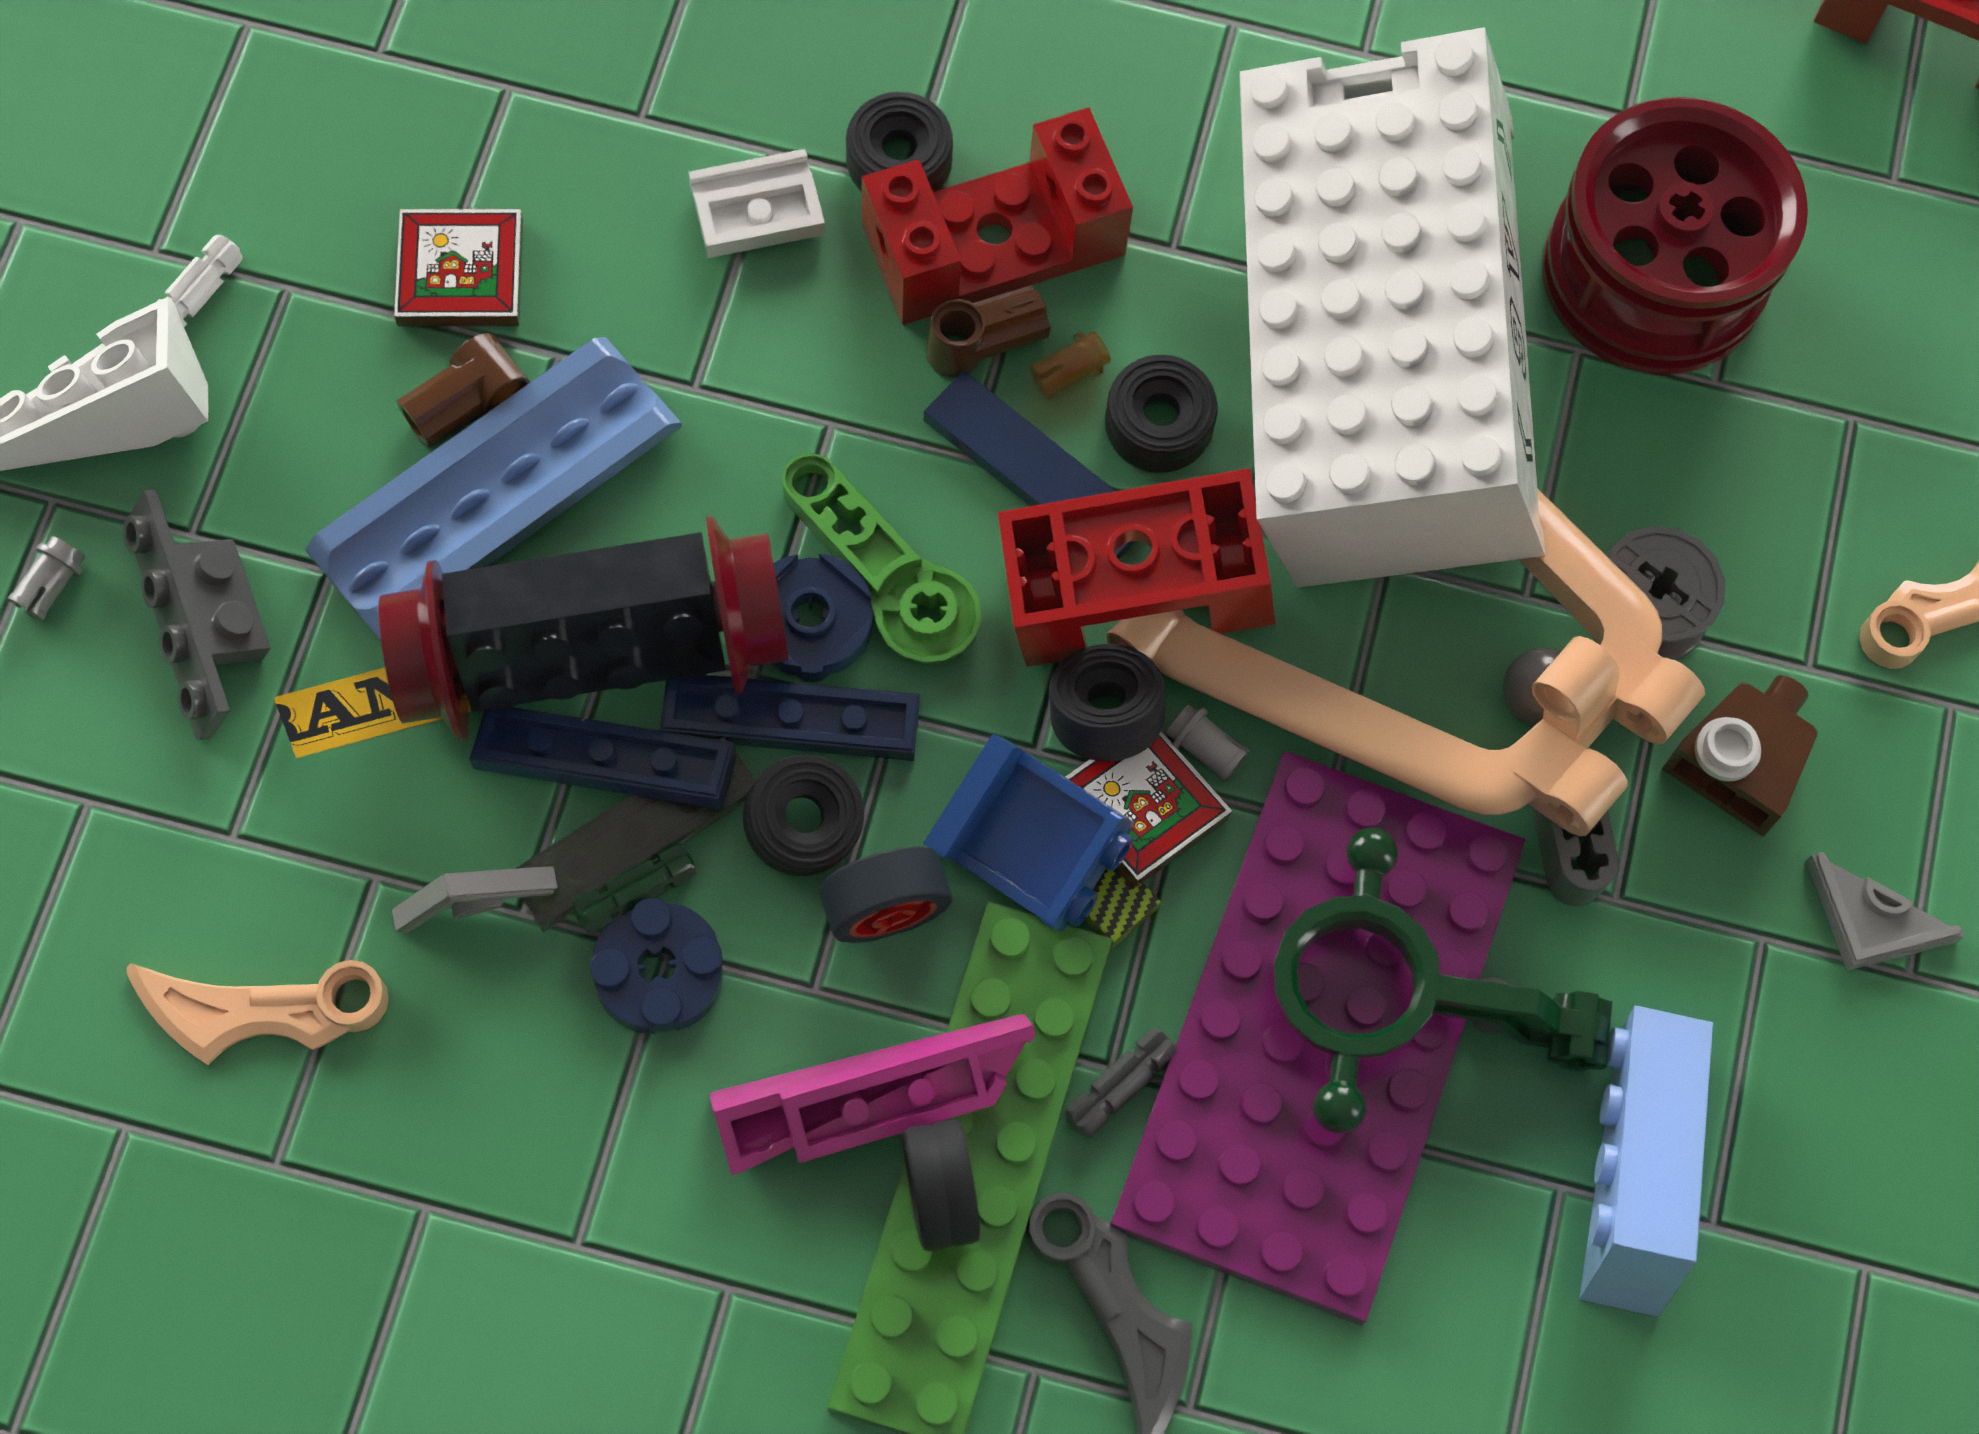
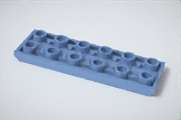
M606 337L594 338L320 530L307 545L306 552L381 642L378 615L380 595L419 589L426 564L431 560L438 561L443 573L491 565L682 427L681 422L657 394L640 378L633 367Z

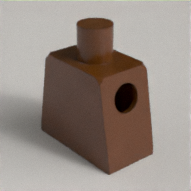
M1784 675L1776 676L1765 693L1749 683L1741 682L1680 742L1662 767V770L1764 837L1786 811L1818 734L1813 725L1797 715L1809 696L1806 688L1795 679ZM1722 717L1738 718L1751 725L1757 733L1761 744V757L1755 769L1745 778L1737 781L1719 780L1710 776L1699 765L1695 756V740L1701 729L1714 719Z

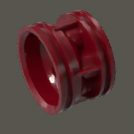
M1665 97L1648 100L1622 110L1605 122L1585 146L1570 180L1567 196L1561 203L1546 237L1542 255V277L1544 288L1554 313L1566 330L1581 345L1600 358L1629 370L1648 374H1680L1695 371L1720 361L1733 352L1749 335L1766 307L1772 290L1784 276L1803 241L1807 226L1808 203L1800 171L1786 148L1768 129L1748 115L1724 104L1692 97ZM1644 190L1648 198L1640 202H1626L1615 195L1628 191ZM1628 239L1645 240L1649 249L1653 252V261L1647 265L1633 266L1614 249V246ZM1698 256L1705 259L1716 273L1718 286L1702 287L1696 285L1686 276L1683 263L1691 257Z

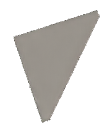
M1825 853L1812 854L1806 860L1847 971L1954 944L1965 937L1959 925L1950 926L1912 906L1913 901L1868 877L1864 880L1830 862Z
M554 866L445 873L392 909L395 930L402 931L403 934L412 932L447 909H452L453 919L456 920L501 908L503 899L551 895L558 888Z

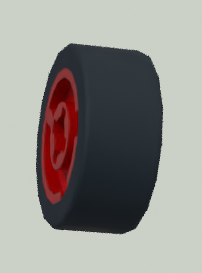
M921 846L892 849L856 860L827 877L819 889L833 936L838 941L847 943L875 941L915 929L946 911L952 902V896L938 855L934 849Z

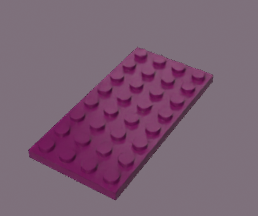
M1283 751L1175 1046L1176 1053L1170 1059L1110 1225L1118 1228L1131 1238L1362 1326L1367 1321L1466 1019L1432 1014L1429 1022L1409 1044L1380 1057L1360 1058L1356 1087L1361 1091L1366 1101L1367 1112L1364 1121L1357 1129L1349 1133L1334 1134L1325 1130L1317 1122L1313 1114V1101L1316 1093L1322 1086L1329 1083L1333 1055L1314 1048L1289 1025L1275 997L1274 960L1284 932L1306 909L1333 897L1353 896L1356 872L1347 861L1346 847L1349 839L1356 832L1364 828L1377 827L1387 831L1398 847V859L1395 867L1388 874L1382 876L1380 900L1399 906L1424 928L1438 954L1440 974L1480 980L1526 839ZM1362 929L1337 930L1317 939L1302 955L1297 968L1298 990L1308 1010L1326 1026L1348 1034L1375 1033L1394 1024L1409 1008L1413 997L1412 975L1402 953L1384 937Z

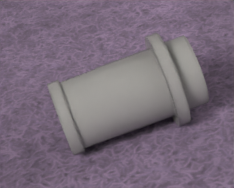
M54 536L50 538L46 545L38 544L36 550L39 556L15 591L7 598L16 607L20 608L23 606L26 608L25 613L40 621L46 618V613L72 575L79 577L83 572L79 565L85 556L68 543Z
M1189 704L1173 721L1166 735L1174 740L1173 746L1178 750L1183 747L1216 773L1225 783L1239 768L1250 750L1246 746L1240 745L1207 719L1208 710L1203 707L1197 711Z

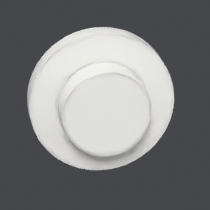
M1722 717L1710 721L1701 729L1695 740V756L1699 765L1706 773L1719 780L1737 781L1745 778L1755 769L1761 757V744L1757 733L1751 725L1738 718Z

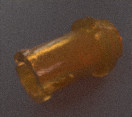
M1081 331L1073 335V343L1043 360L1029 365L1034 382L1038 384L1042 381L1044 385L1039 390L1045 398L1050 399L1054 397L1059 391L1091 373L1096 377L1104 373L1103 367L1111 363V358L1104 342L1095 331L1086 335Z

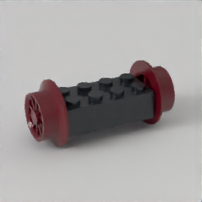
M706 516L715 581H711L702 532L449 573L442 572L437 560L428 561L419 589L384 594L379 597L378 615L382 653L390 693L399 720L402 723H409L441 717L457 740H466L469 732L468 702L471 712L487 709L504 710L518 704L548 699L565 700L579 694L616 688L632 689L646 683L677 678L694 679L708 673L726 671L720 632H724L735 694H743L752 666L789 661L769 534L764 533L729 539L714 516Z

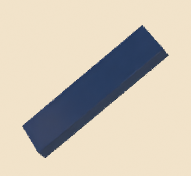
M964 370L924 410V422L1029 506L1116 491ZM1129 541L1123 544L1117 551L1116 558L1119 560L1136 541Z
M703 675L694 679L677 678L666 680L660 731L734 742L735 745L914 761L920 694L747 678L743 694L736 695L732 677Z
M510 707L504 710L487 709L484 711L469 760L476 770L722 809L737 751L734 742Z

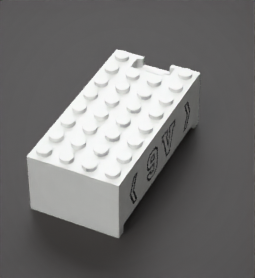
M1485 27L1401 42L1402 56L1326 70L1322 58L1317 57L1240 71L1256 517L1297 588L1545 556L1544 532L1539 517L1511 139H1514L1513 117Z

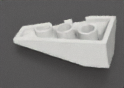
M169 297L123 317L98 332L97 336L103 343L73 364L64 355L49 365L48 368L51 373L41 381L37 388L27 395L20 390H13L0 398V471L153 447L173 437L187 436L198 429L201 424L208 422V383L177 309Z

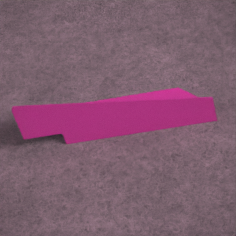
M1019 1014L714 1091L709 1096L731 1175L742 1173L794 1147L798 1161L802 1163L903 1133L905 1129L910 1127L930 1125L993 1106L1006 1087V1076L1025 1043H1031L1035 1037L1034 1027L1026 1015Z

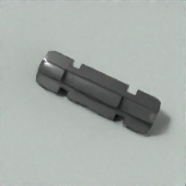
M1157 1028L1150 1029L1135 1043L1134 1052L1126 1051L1090 1085L1089 1094L1083 1092L1067 1107L1065 1116L1076 1131L1085 1137L1092 1136L1107 1122L1106 1119L1109 1112L1113 1115L1118 1112L1151 1080L1153 1070L1159 1073L1170 1062V1059L1176 1053V1047L1166 1034Z

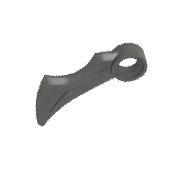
M1055 1193L1046 1196L1035 1206L1029 1217L1026 1230L1029 1246L1038 1258L1049 1264L1067 1265L1117 1355L1132 1401L1138 1434H1164L1184 1384L1190 1356L1192 1323L1166 1315L1155 1308L1141 1294L1129 1268L1128 1236L1093 1214L1088 1204L1073 1194ZM1066 1211L1074 1216L1080 1227L1077 1242L1068 1247H1057L1049 1243L1042 1230L1043 1220L1049 1213Z

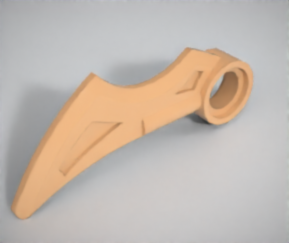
M1979 561L1975 568L1965 577L1948 584L1928 585L1908 580L1901 584L1886 602L1876 607L1860 629L1859 640L1861 648L1867 657L1881 667L1889 669L1903 668L1912 663L1929 643L1930 636L1979 622ZM1891 621L1904 627L1909 635V646L1898 648L1888 644L1881 636L1880 624Z
M355 960L335 964L326 970L318 984L217 986L171 977L135 964H129L126 969V974L138 997L156 1022L180 1046L206 1065H209L218 1055L237 1042L261 1035L287 1037L313 1051L347 1032L368 1030L381 1020L389 1002L387 986L375 969L364 962ZM355 979L368 983L371 994L364 1008L353 1013H345L337 1009L335 997L341 985Z

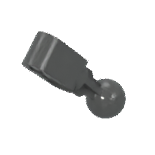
M1535 648L1522 653L1510 664L1504 676L1503 697L1508 709L1515 718L1532 728L1543 719L1544 714L1543 707L1537 702L1532 693V685L1561 653V651L1556 649ZM1535 809L1534 822L1546 880L1551 893L1559 901L1570 906H1584L1593 902L1613 881L1619 867L1608 810L1586 836H1578L1561 828ZM1583 838H1586V840L1580 846L1579 841ZM1576 859L1581 870H1573L1571 866ZM1584 870L1592 871L1593 876L1589 880H1587Z

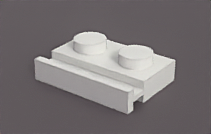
M806 149L689 172L690 187L693 192L708 258L825 235V222L812 172H810Z

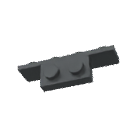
M144 490L131 514L125 519L123 530L125 544L128 551L136 555L142 573L141 589L143 599L149 608H153L160 628L159 642L161 654L167 663L172 664L177 679L180 711L185 719H190L197 740L210 739L230 711L215 665L262 661L271 647L234 539L174 544L157 491Z

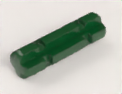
M680 843L673 844L657 853L658 860L654 863L648 858L602 883L605 890L598 893L597 889L593 888L575 898L572 905L578 922L588 933L595 932L613 922L610 917L612 914L617 913V915L620 914L622 917L641 900L656 898L667 892L664 886L668 883L674 888L694 877L696 874L694 862L684 846Z

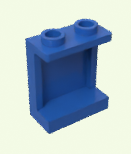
M993 733L923 844L928 848L934 849L943 858L957 862L1042 919L1041 922L1051 929L1063 932L1070 924L1076 927L1079 926L1091 912L1098 898V894L1093 891V888L1106 868L1114 871L1126 857L1133 843V838L1128 833L1135 822L1009 740Z

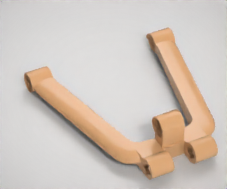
M1538 488L1539 517L1544 532L1545 556L1518 560L1592 635L1596 642L1581 636L1574 637L1534 682L1532 693L1544 709L1543 719L1508 748L1488 750L1473 745L1216 631H1212L1197 624L1186 616L1182 610L1119 620L1106 635L1108 644L1123 645L1142 652L1155 663L1160 673L1181 684L1458 808L1481 815H1501L1519 810L1529 804L1561 828L1578 836H1586L1628 787L1627 778L1612 760L1598 751L1588 749L1607 725L1614 719L1644 740L1657 745L1664 744L1705 696V688L1694 672L1676 660L1663 658L1657 654L1662 643V623L1657 609L1647 595Z

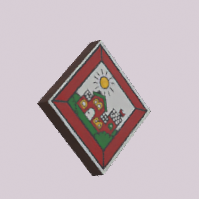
M400 209L394 313L397 326H519L523 216L521 209Z
M1162 731L1152 745L1133 757L1118 761H1095L1089 759L1065 776L1135 822L1128 833L1133 838L1132 846L1124 860L1116 868L1133 889L1226 822L1232 813L1228 805L1179 750L1172 745L1171 741Z

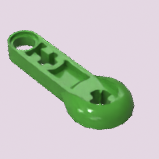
M815 453L801 454L793 458L785 466L782 475L784 496L787 504L833 556L850 564L864 578L869 588L878 630L888 647L903 659L923 665L945 663L963 654L975 640L982 620L980 598L971 583L951 569L920 558L829 459ZM807 473L820 474L828 482L825 491L815 497L802 496L795 491L793 486L800 476ZM836 503H838V513L848 523L854 524L860 520V534L855 536L847 530L839 535L838 518L831 510ZM924 605L927 609L932 610L940 606V621L935 623L929 617L918 621V607Z

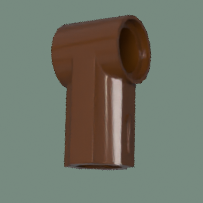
M1027 286L976 303L962 299H952L939 304L933 311L926 351L928 362L940 374L958 377L963 370L967 373L972 372L981 359L1047 339L1050 334V325L1046 306L1039 291L1033 290L1031 286ZM956 335L966 340L957 342L946 338V336Z
M483 333L463 343L452 355L449 367L396 401L399 410L412 431L422 443H425L430 448L483 412L487 414L528 385L530 381L494 335Z

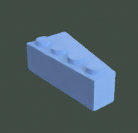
M1634 1005L1622 1029L1613 1027L1611 1030L1607 1066L1613 1067L1611 1084L1607 1085L1600 1108V1124H1604L1602 1145L1595 1164L1594 1182L1596 1186L1579 1300L1659 1317L1696 1263L1713 1022Z

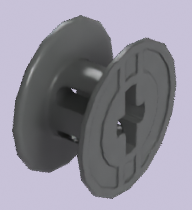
M1651 526L1631 531L1612 546L1607 557L1647 595L1657 609L1662 623V643L1657 654L1663 658L1681 659L1699 645L1706 629L1717 618L1725 600L1724 575L1717 558L1699 539L1679 529ZM1653 591L1659 594L1662 599L1659 600L1653 597L1650 592Z

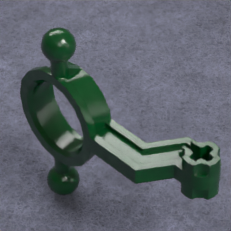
M1377 827L1364 828L1356 832L1349 839L1346 847L1347 861L1356 872L1353 896L1333 897L1306 909L1284 932L1273 964L1275 997L1289 1025L1314 1048L1333 1055L1329 1083L1322 1086L1316 1093L1313 1101V1114L1317 1122L1325 1130L1334 1134L1349 1133L1357 1129L1364 1121L1367 1112L1366 1101L1361 1091L1356 1087L1359 1059L1380 1057L1409 1044L1429 1022L1432 1014L1497 1024L1521 1044L1547 1047V1062L1558 1064L1562 1069L1584 1072L1586 1070H1603L1607 1066L1612 1001L1599 997V994L1583 991L1556 993L1555 998L1552 1000L1540 989L1440 974L1438 954L1424 928L1399 906L1380 900L1382 876L1388 874L1395 867L1398 859L1396 842L1385 830ZM1362 929L1384 937L1402 953L1411 971L1413 997L1409 1008L1394 1024L1375 1033L1348 1034L1326 1026L1308 1010L1298 990L1297 968L1300 959L1317 939L1337 930Z

